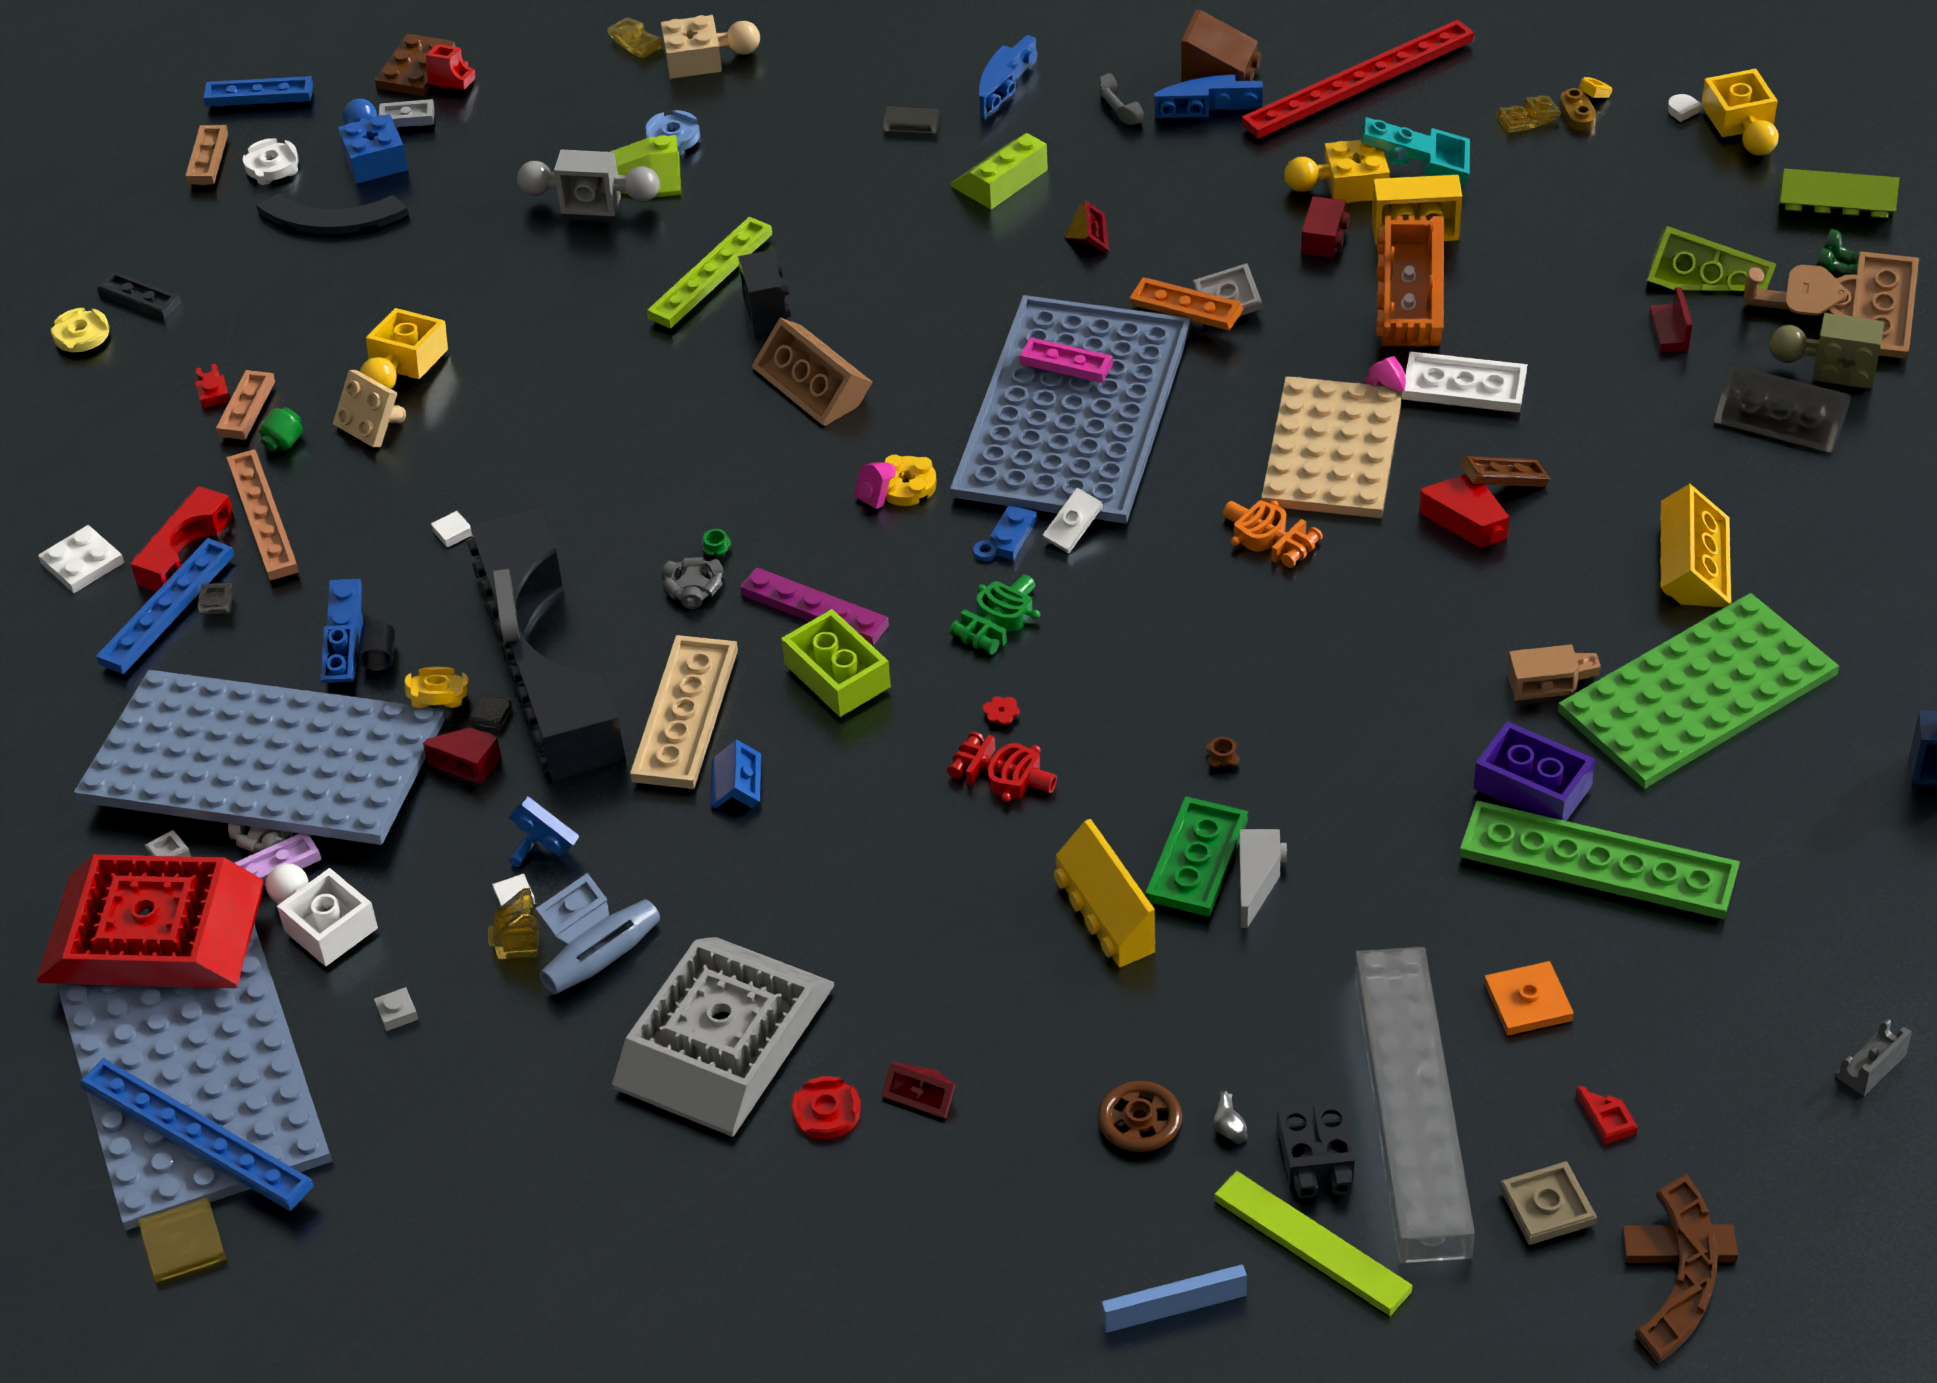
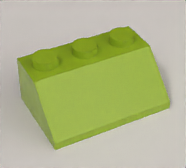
M1025 133L951 182V186L992 210L1048 170L1047 144Z

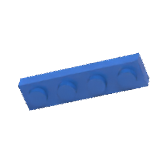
M311 76L206 82L203 99L205 106L217 107L262 103L276 104L281 102L300 103L311 101L313 81Z

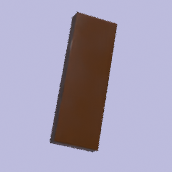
M1464 456L1459 464L1473 484L1546 487L1550 480V477L1537 459Z
M1712 1224L1717 1241V1262H1737L1738 1250L1734 1224ZM1623 1225L1622 1237L1626 1263H1679L1678 1244L1672 1225Z

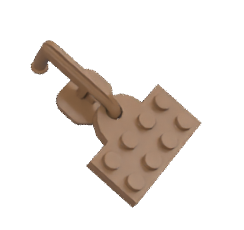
M1860 251L1857 275H1844L1837 279L1824 267L1798 265L1789 273L1787 292L1758 289L1759 282L1764 279V273L1761 269L1753 267L1747 272L1748 276L1745 282L1743 297L1745 303L1752 306L1787 309L1796 314L1818 316L1822 313L1884 321L1879 356L1908 359L1919 258Z

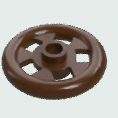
M1130 1081L1116 1086L1104 1096L1098 1108L1097 1119L1101 1132L1115 1146L1133 1152H1147L1166 1145L1176 1136L1182 1122V1110L1176 1097L1165 1087L1149 1081ZM1139 1095L1154 1097L1153 1102L1151 1103L1146 1099L1139 1098ZM1120 1100L1127 1103L1123 1112L1113 1109ZM1157 1111H1167L1168 1120L1157 1121ZM1123 1122L1129 1130L1123 1134L1117 1130L1115 1125ZM1154 1130L1155 1135L1141 1138V1132Z

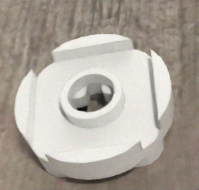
M265 139L251 145L248 148L249 153L243 156L246 173L250 177L255 178L257 183L261 185L296 174L298 172L297 164L299 159L296 147L291 142L284 140L285 144L277 143V139Z

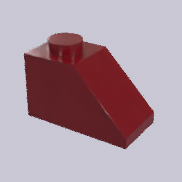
M471 727L428 738L423 742L428 765L481 785L502 759L498 738L489 732H482Z

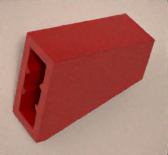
M1464 474L1420 489L1419 512L1477 547L1482 548L1508 539L1509 516L1485 484H1473L1469 477Z

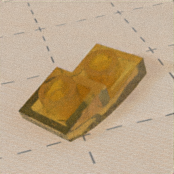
M1540 95L1538 97H1526L1523 107L1499 108L1496 118L1507 132H1517L1548 123L1559 117L1561 111L1549 96Z

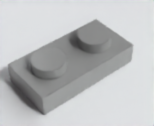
M433 99L381 103L379 105V115L390 114L396 128L434 124Z

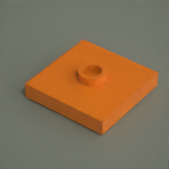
M1550 961L1485 975V987L1507 1036L1573 1021L1574 1012Z

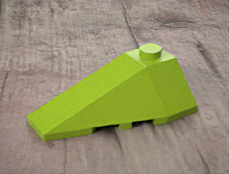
M676 135L649 137L610 151L615 152L618 175H627L630 170L639 166L648 167L657 174L660 182L659 191L655 197L681 195L680 159Z
M1666 226L1663 228L1646 281L1675 290V287H1682V290L1744 291L1748 276L1747 272L1750 268L1756 267L1764 273V279L1759 282L1758 289L1767 290L1776 263Z

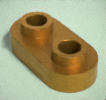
M1570 88L1562 92L1559 106L1569 126L1578 131L1592 129L1596 123V111L1587 94L1578 88Z

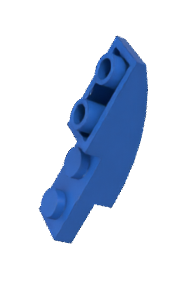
M1026 35L1013 48L1003 45L990 59L983 71L979 85L981 118L985 119L1014 93L1016 89L1015 79L1030 65L1035 63L1038 56L1035 37Z
M1220 75L1178 83L1154 93L1155 118L1209 117V110L1260 109L1263 103V82L1235 81V75Z
M361 579L330 580L327 626H324L322 683L352 682L354 680L359 661L360 636L363 626Z

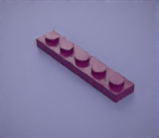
M757 567L740 586L742 596L807 621H812L833 609L872 646L889 626L888 617Z

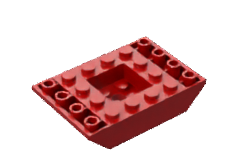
M94 854L68 877L37 981L38 983L237 988L265 885L264 880L224 857ZM146 908L153 909L152 912H150L147 915H138L139 913L143 912Z

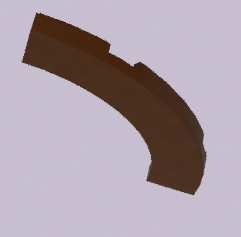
M1687 1174L1659 1189L1656 1193V1198L1663 1206L1673 1226L1679 1255L1677 1278L1669 1298L1649 1321L1636 1329L1635 1332L1637 1339L1657 1364L1672 1355L1696 1329L1707 1309L1717 1274V1241L1708 1215L1709 1211L1697 1187Z

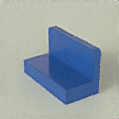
M736 739L713 757L711 764L710 806L717 809L731 797L751 808L760 802L761 753Z

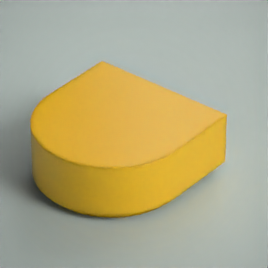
M1590 77L1582 78L1578 87L1582 92L1593 98H1609L1612 92L1610 86Z

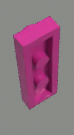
M1030 337L1020 354V364L1103 383L1113 365L1112 355Z

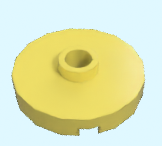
M76 308L60 315L54 321L55 326L51 327V334L55 345L61 350L68 352H84L93 349L103 343L109 334V325L105 315L96 309L85 311L84 308Z

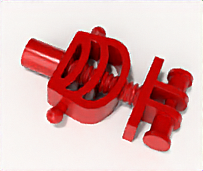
M977 732L969 733L968 740L962 742L959 746V751L954 754L952 758L953 764L947 768V773L955 779H960L965 769L966 782L973 786L983 768L987 769L989 788L991 792L1001 796L1003 802H1009L1011 798L1021 799L1029 787L1052 793L1057 782V775L1040 770V747L1038 745H1033L1029 749L1018 743H1010L999 749L992 757L995 751V737L988 735L984 741L983 736ZM996 774H1001V778L996 777Z

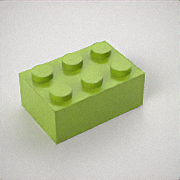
M833 609L781 638L784 664L839 717L891 687L889 661Z

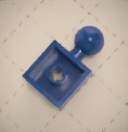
M357 98L348 102L342 114L345 125L338 127L343 153L355 183L407 171L408 166L404 146L391 115L377 116L375 107L366 99Z

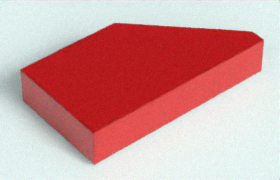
M1576 1087V1097L1604 1145L1637 1134L1638 1126L1621 1099L1609 1095L1605 1098L1588 1092L1586 1087Z

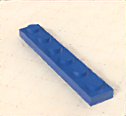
M207 538L96 655L98 664L124 674L234 557L232 547Z

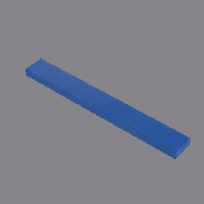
M105 1058L79 1081L83 1090L289 1211L314 1187L311 1178Z

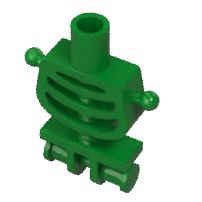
M1022 574L1010 587L999 581H994L987 587L984 584L978 585V595L976 598L978 615L964 609L961 612V622L955 620L950 627L949 634L960 637L961 641L965 644H969L973 640V648L977 650L983 648L993 655L997 651L999 644L1004 646L1007 643L1006 631L1021 629L1029 617L1035 620L1040 617L1038 610H1032V597L1028 596L1035 588L1034 580L1030 576Z

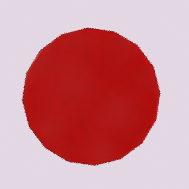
M821 1076L810 1079L792 1097L791 1115L795 1126L804 1135L814 1139L830 1140L841 1137L852 1130L860 1119L861 1102L857 1090L852 1085L850 1087L844 1083V1080L838 1077Z

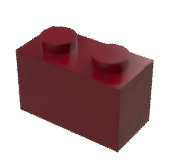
M1312 197L1301 233V254L1335 257L1337 247L1343 246L1345 234L1343 229L1347 230L1349 226L1350 213L1345 212L1346 201Z

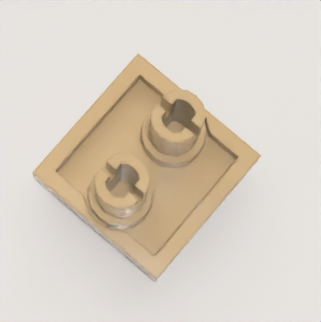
M349 370L333 424L372 447H381L388 423H402L405 420L406 411L403 407L394 405L397 392L358 370Z

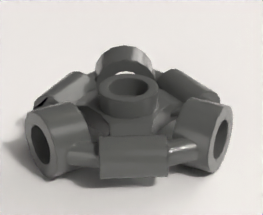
M703 557L684 558V561L678 563L673 561L666 562L662 569L661 577L664 580L663 587L672 599H679L682 605L688 609H696L701 606L702 600L712 598L722 586L721 579L725 577V573L718 559L705 561ZM705 568L710 579L704 577L700 571ZM682 569L686 570L685 574L680 578Z

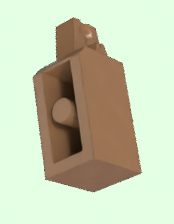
M1571 644L1509 651L1507 675L1514 699L1518 701L1572 695L1577 689L1578 680L1599 676L1601 666L1596 653H1575Z

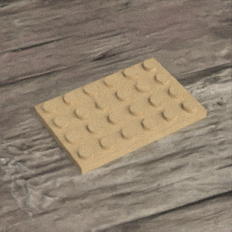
M1286 376L1261 500L1268 503L1276 500L1279 507L1286 509L1382 518L1402 403V392L1392 390L1387 386L1376 385L1373 387L1369 384Z

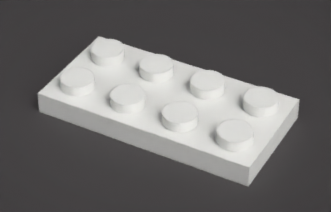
M1410 352L1405 374L1406 386L1405 391L1402 392V399L1520 412L1527 364Z

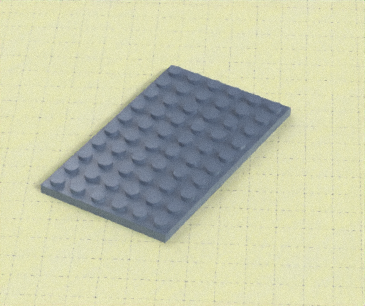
M1023 295L950 488L951 497L1059 513L1076 488H1079L1103 504L1102 509L1094 519L1127 524L1190 332L1191 318ZM1032 337L1112 355L1113 365L1104 382L1100 383L1021 365L1020 354L1029 338Z
M148 670L75 789L74 796L76 802L382 845L426 759L423 742L428 738L438 735L446 719L445 710L433 707L416 708L410 704Z
M255 925L253 926L237 988L57 984L82 1078L105 1058L299 1172L332 1162ZM86 1091L125 1231L252 1189Z

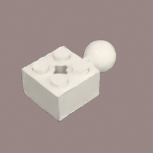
M290 863L274 867L267 876L266 891L269 897L279 904L277 908L284 931L325 966L329 965L378 928L372 903L330 868L311 882H308L306 873L299 866Z

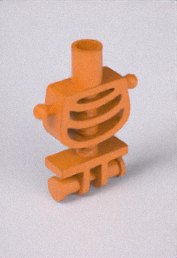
M1259 500L1250 509L1230 501L1223 510V517L1234 522V537L1231 539L1233 546H1238L1241 543L1249 550L1256 552L1272 547L1271 560L1277 563L1281 559L1282 563L1288 568H1293L1297 560H1303L1307 553L1315 548V543L1320 542L1323 538L1321 531L1315 527H1311L1306 535V521L1303 519L1297 522L1288 532H1285L1286 512L1283 508L1279 507L1276 500H1272L1270 503Z

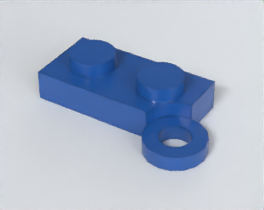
M1009 505L990 535V540H981L974 545V557L980 561H990L999 556L1014 561L1037 522V512ZM982 549H990L987 553L981 552Z

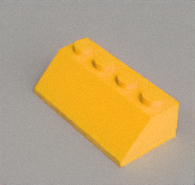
M1688 484L1661 500L1660 586L1667 596L1673 597L1681 605L1727 607L1731 604L1729 517L1695 487Z
M1091 819L1084 821L1056 854V870L1053 871L1057 885L1061 889L1065 888L1068 892L1074 910H1080L1083 914L1089 932L1091 934L1096 933L1100 939L1105 955L1108 958L1112 957L1120 968L1155 953V909Z

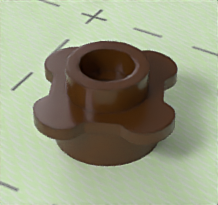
M1228 737L1213 739L1206 745V751L1210 756L1208 764L1215 768L1237 765L1240 762V757L1236 755L1237 743Z

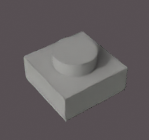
M406 987L374 998L377 1011L386 1031L418 1020L416 1009Z

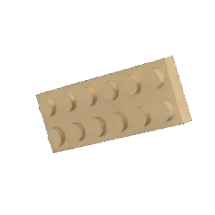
M676 635L630 773L632 782L689 789L695 788L738 652L737 641Z

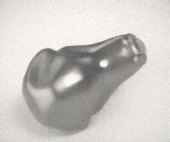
M1227 1091L1218 1092L1213 1128L1216 1132L1233 1142L1242 1144L1247 1140L1245 1121L1240 1114L1233 1110L1232 1094H1228Z

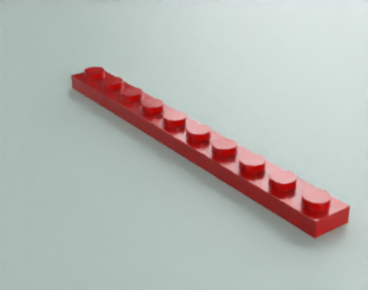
M1459 20L1453 21L1242 116V126L1259 139L1474 41V32Z

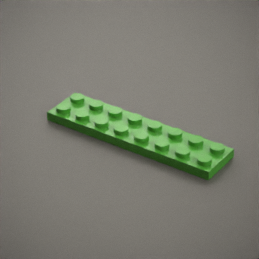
M1476 801L1460 847L1459 856L1465 859L1724 920L1740 861L1481 801Z

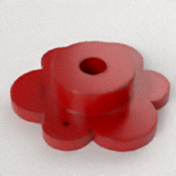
M997 696L992 699V702L983 705V713L988 715L989 722H999L1002 725H1008L1013 721V717L1019 715V708H1017V701L1014 698L1006 697L1003 699Z

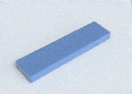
M1238 1265L1105 1300L1102 1302V1323L1104 1329L1108 1333L1247 1296L1246 1271L1243 1265Z

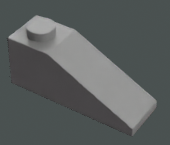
M1240 829L1241 928L1249 927L1280 877V863H1287V843H1280V829Z

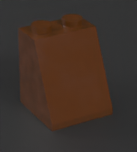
M1196 9L1181 40V83L1220 75H1235V81H1253L1254 69L1259 68L1261 62V52H1257L1258 41L1204 11Z

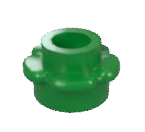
M711 529L703 535L701 546L704 553L717 557L728 551V547L731 546V540L727 537L725 531Z

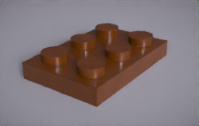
M406 34L376 77V88L425 96L432 84H428L426 54L436 44L455 47V42L441 38L419 36L417 34Z

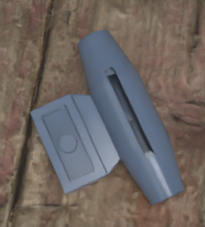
M587 873L535 908L532 913L549 936L566 945L540 971L539 975L543 985L552 994H557L600 972L631 950L660 921V916L655 906L650 901L644 899L609 915L607 898Z

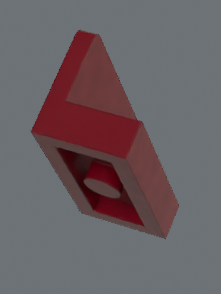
M1675 287L1673 304L1651 305L1649 310L1650 320L1660 353L1689 351L1692 320L1682 287Z

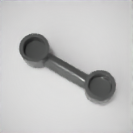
M1111 73L1100 76L1101 99L1104 98L1116 111L1120 120L1127 125L1143 122L1144 113L1137 101L1124 105L1116 97L1115 94L1118 91L1115 77Z

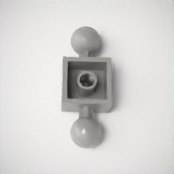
M561 149L554 172H551L548 166L540 161H529L521 166L517 174V182L520 189L530 196H540L546 193L550 187H557L561 214L615 216L621 197L620 191H626L635 201L646 202L656 196L660 187L657 174L648 167L639 166L630 170L627 175H618L615 152Z

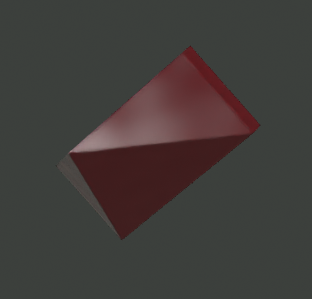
M1084 200L1064 238L1106 253L1109 248L1105 214Z
M891 1062L881 1096L946 1118L956 1084L935 1069Z

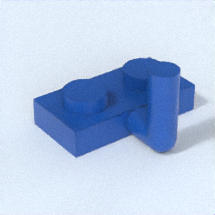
M529 796L518 804L508 817L516 823L520 830L527 833L509 858V862L516 867L522 864L537 841L546 850L561 857L579 838L578 834Z

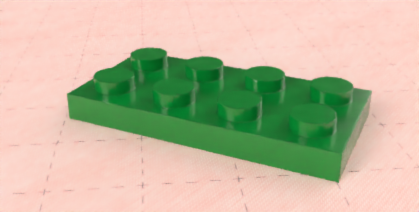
M1185 796L1146 890L1148 901L1210 917L1238 847L1240 829H1245L1248 811Z

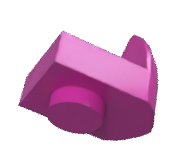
M1393 356L1374 364L1368 370L1369 375L1363 383L1373 387L1385 385L1392 390L1404 392L1406 378L1402 366Z
M874 462L862 466L859 471L854 497L875 509L883 507L889 482L896 474L895 466L885 462Z

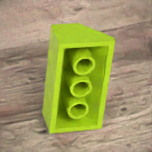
M1784 168L1780 174L1779 205L1785 206L1786 211L1801 212L1802 207L1814 208V213L1831 214L1832 209L1842 210V215L1859 216L1860 212H1870L1873 218L1885 219L1888 218L1889 214L1896 212L1900 177Z

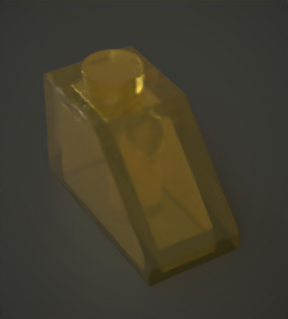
M523 888L494 912V926H488V940L490 946H495L498 959L538 956L539 928L537 918L532 913L535 909L530 888Z

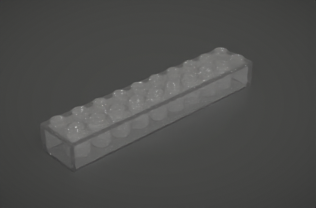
M1425 947L1356 951L1355 982L1399 1263L1472 1259L1475 1232Z

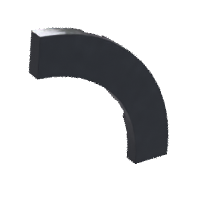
M280 193L256 205L258 213L266 219L280 226L289 225L296 227L297 231L313 234L360 232L359 228L376 225L377 228L409 215L408 207L393 195L371 204L345 209L308 207L295 203Z

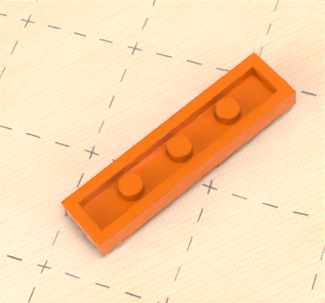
M1145 277L1141 279L1130 296L1133 306L1167 315L1191 318V321L1229 331L1243 311L1240 301Z

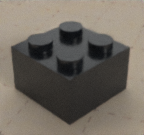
M772 250L738 256L743 301L753 334L755 336L771 333L779 318L786 319L791 317L788 300L784 301L785 296L789 295L786 278L781 279L783 277L780 260L775 261Z

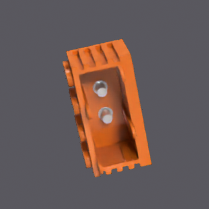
M1385 216L1384 226L1378 227L1377 236L1378 291L1376 307L1378 309V318L1376 322V336H1382V346L1440 347L1444 328V216H1432L1430 221L1426 220V216H1420V220H1414V216H1408V220H1403V216H1397L1396 220H1391V216Z

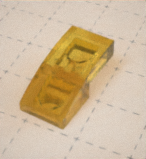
M626 17L607 28L609 35L614 40L641 58H645L663 47L661 37L645 32L643 23Z

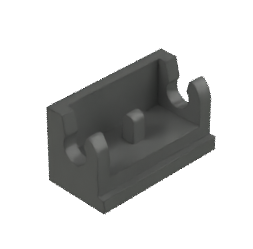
M1886 1019L1879 1026L1878 1032L1853 1056L1846 1057L1835 1074L1836 1078L1863 1096L1907 1054L1912 1031L1903 1027L1895 1036L1889 1029L1891 1025L1890 1019Z

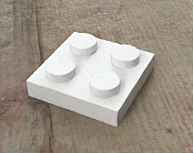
M89 525L38 555L40 563L73 593L124 563L122 554Z

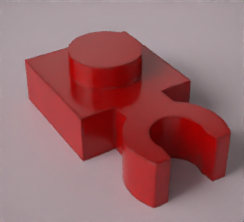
M211 364L212 371L209 373H203L200 367L196 368L198 381L195 384L202 408L230 401L224 375H219L216 364Z

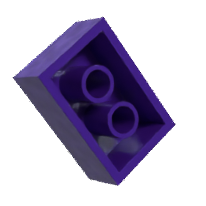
M1507 721L1477 760L1473 789L1522 811L1567 821L1592 786L1595 759Z

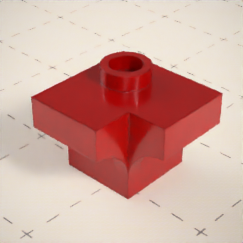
M436 44L426 54L428 84L438 85V87L444 89L456 88L465 90L475 79V69L468 67V61H463L461 48Z

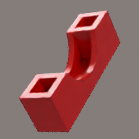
M198 486L130 563L136 584L157 592L181 567L178 553L186 544L198 538L218 536L234 518L229 496Z

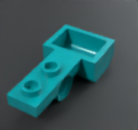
M1368 117L1365 118L1362 124L1361 143L1388 150L1387 157L1391 163L1404 165L1410 162L1412 158L1423 161V176L1459 175L1460 185L1463 186L1470 174V139L1431 128L1428 135L1412 131L1409 128H1401L1385 123L1382 120H1374Z

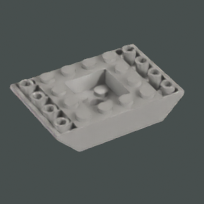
M717 937L696 939L625 1038L612 1082V1088L734 1137L833 989L834 982ZM722 1012H727L730 1014L727 1018L722 1020L713 1018L715 1014H719Z

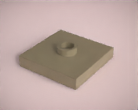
M1567 1161L1500 1181L1499 1188L1528 1245L1596 1225L1597 1216Z

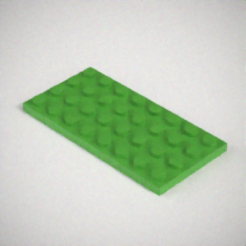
M1749 593L1561 701L1558 706V712L1645 789L1838 675L1839 665L1757 597Z

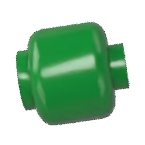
M286 407L272 409L258 428L262 437L261 443L271 451L276 449L289 450L303 432L301 418L294 411Z

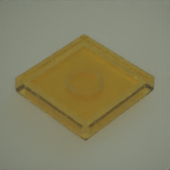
M208 1197L138 1220L155 1282L226 1259Z

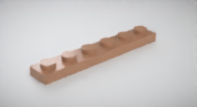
M256 450L227 457L230 471L269 581L298 573L299 570Z

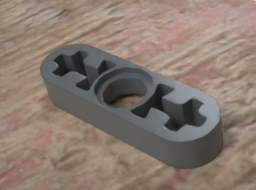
M508 568L493 571L504 643L519 641V629L510 570Z

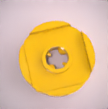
M890 455L885 459V463L893 464L896 469L894 478L889 482L886 501L894 505L911 506L918 504L920 498L926 495L929 498L933 495L937 486L936 472L929 458ZM909 479V482L904 483L902 480Z
M426 667L419 669L418 676L411 678L410 673L405 678V694L411 699V705L416 708H426L430 705H444L449 708L459 707L462 705V699L469 692L468 676L463 672L462 677L455 675V669L449 667Z

